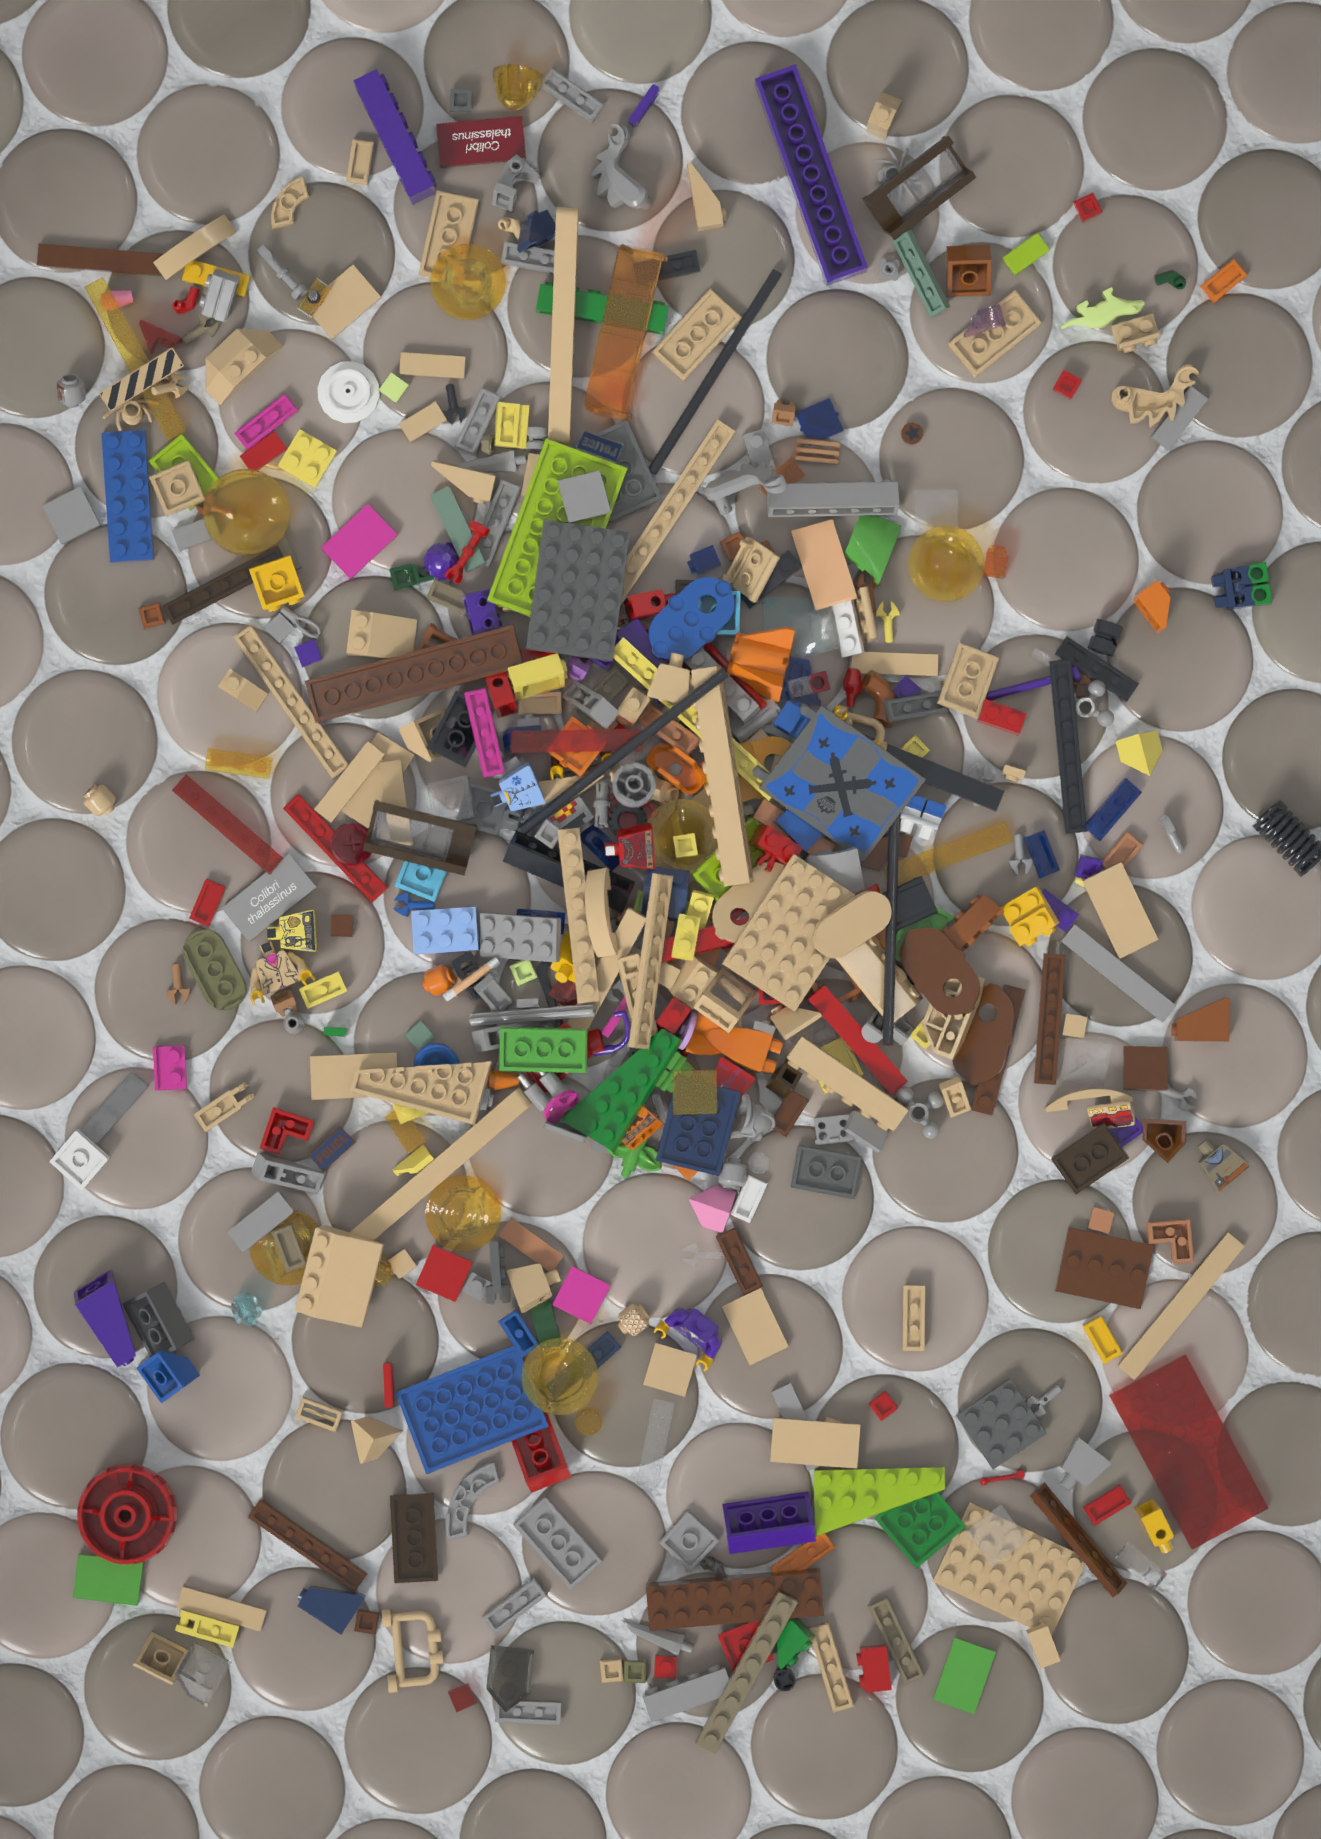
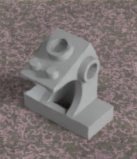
M516 154L505 164L498 182H496L493 190L492 205L512 213L517 189H514L513 185L521 180L538 185L539 170L536 167L532 169V165L527 159L520 158Z

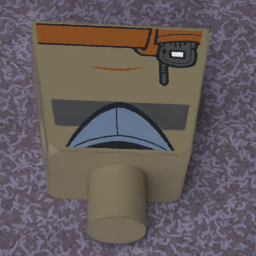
M1206 1139L1198 1146L1199 1150L1205 1155L1198 1163L1216 1193H1220L1250 1167L1246 1161L1224 1143H1220L1215 1148Z

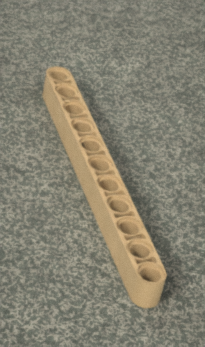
M557 207L555 227L548 439L566 446L570 445L572 414L579 208Z
M518 1087L349 1233L373 1241L533 1104L524 1094V1091Z

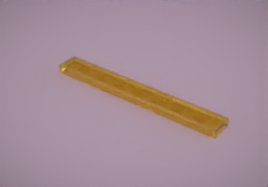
M101 277L84 286L130 373L148 363L149 360L105 279ZM158 382L143 391L142 395L164 436L169 441L186 432V429L167 394H152V387L162 385Z

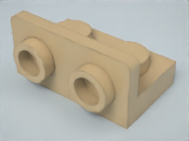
M1153 314L1111 326L1118 352L1124 350V353H1129L1137 350L1136 346L1145 344V347L1157 344V340L1161 338V333L1158 332Z

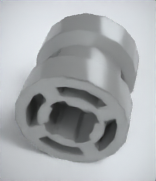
M528 427L527 435L529 436V441L526 443V450L541 452L545 439L548 437V429Z

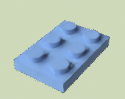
M477 907L411 911L414 955L479 950Z

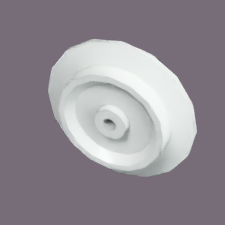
M354 361L339 362L329 367L321 376L318 385V400L323 411L332 419L342 423H356L367 418L376 408L380 397L379 383L374 373L365 365Z

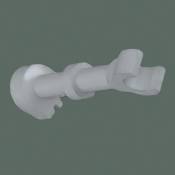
M264 245L257 250L261 257L276 271V276L280 280L283 279L293 290L291 296L296 302L309 292L306 285H299L289 274L290 271L283 267Z

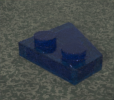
M790 656L780 699L787 701L795 700L799 703L814 706L821 705L818 694H813L809 685L808 675H812L809 660Z

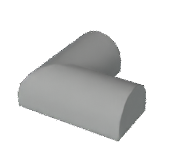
M876 1008L862 1028L863 1038L870 1043L879 1042L883 1036V1016ZM901 1018L894 1023L893 1040L903 1046L914 1028Z

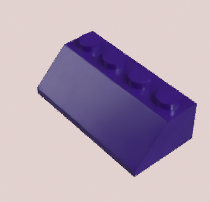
M808 1491L722 1504L729 1554L816 1542Z

